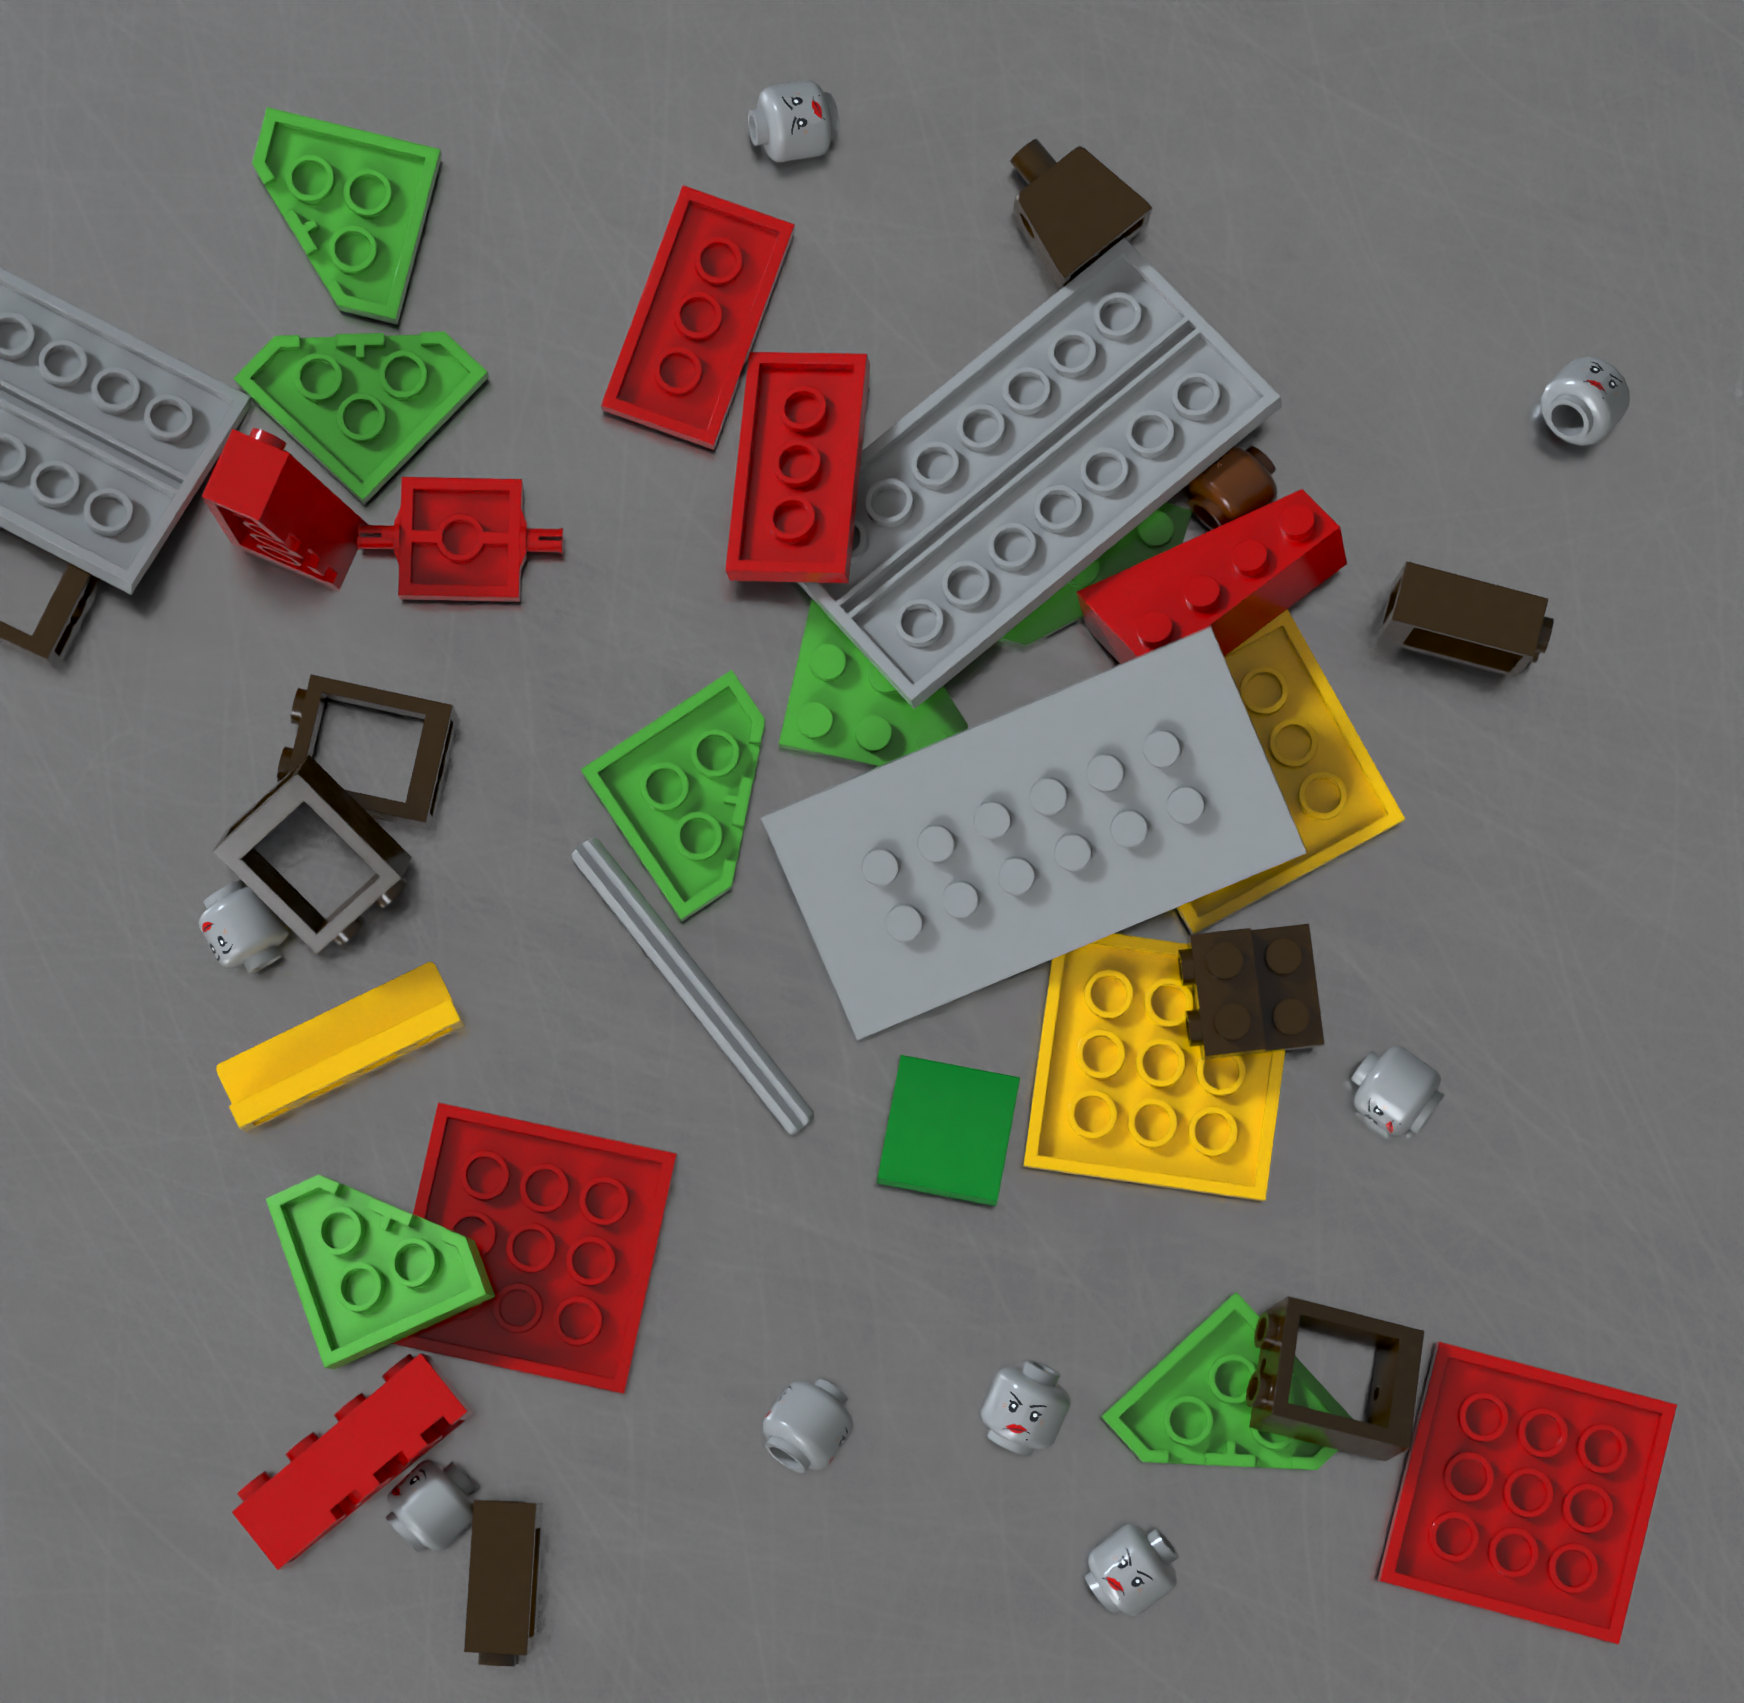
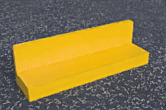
M427 962L219 1063L216 1066V1072L232 1103L229 1105V1108L238 1127L247 1132L465 1025L436 965L433 962Z

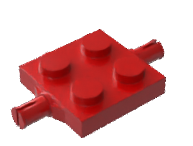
M402 477L401 507L395 518L394 526L358 524L359 536H357L358 550L393 549L399 564L398 596L400 599L520 602L521 569L527 558V552H559L563 554L564 530L563 528H528L523 515L522 479Z

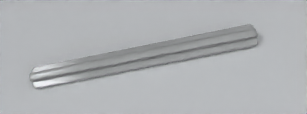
M592 837L579 845L571 854L574 863L784 1129L792 1135L802 1130L814 1118V1112L602 843L597 838Z

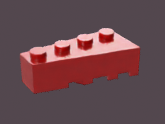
M252 428L250 435L232 429L202 494L203 500L230 543L340 590L358 550V524H369L294 458L292 454L284 450L287 444L285 441L258 428Z
M1301 489L1081 589L1076 594L1086 628L1120 664L1209 626H1212L1225 657L1347 565L1340 526Z
M422 1353L415 1358L411 1354L405 1356L383 1374L382 1378L386 1383L368 1398L363 1393H360L337 1411L334 1417L338 1423L319 1438L315 1432H312L289 1450L285 1455L290 1460V1463L274 1477L271 1478L268 1472L264 1471L237 1493L243 1503L232 1511L233 1515L277 1570L285 1569L475 1414V1411L431 1356Z

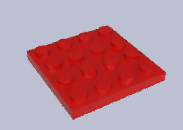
M438 1102L413 1214L475 1240L495 1297L392 1344L625 1394L677 1153Z
M1436 1342L1377 1581L1619 1644L1677 1404L1447 1343Z

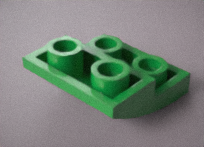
M901 1055L876 1183L996 1206L1020 1077Z

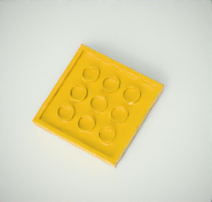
M1288 609L1227 654L1225 659L1307 853L1176 907L1191 935L1209 928L1405 820Z
M1114 933L1051 960L1023 1167L1265 1201L1285 1051L1201 1060L1200 1046H1189L1186 1030L1185 1011L1195 1010L1192 985L1182 986L1180 980L1178 950L1188 949L1185 943Z

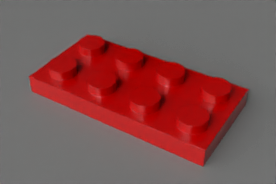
M682 185L601 403V409L714 450L793 237L795 224Z
M749 352L725 569L730 581L849 583L870 362L867 354Z

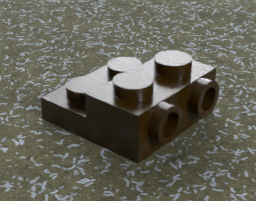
M1309 924L1257 930L1245 928L1192 934L1187 938L1188 949L1178 950L1182 986L1192 985L1195 1010L1185 1011L1188 1043L1190 1047L1200 1046L1201 1060L1321 1047L1324 1045Z

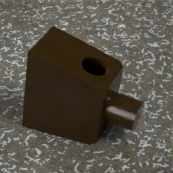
M1034 139L1022 147L1010 160V163L1029 184L1015 197L1013 210L1059 289H1062L1123 238L1129 239L1149 222L1152 211L1150 204L1081 146L1076 147L1060 161L1056 162L1039 140Z

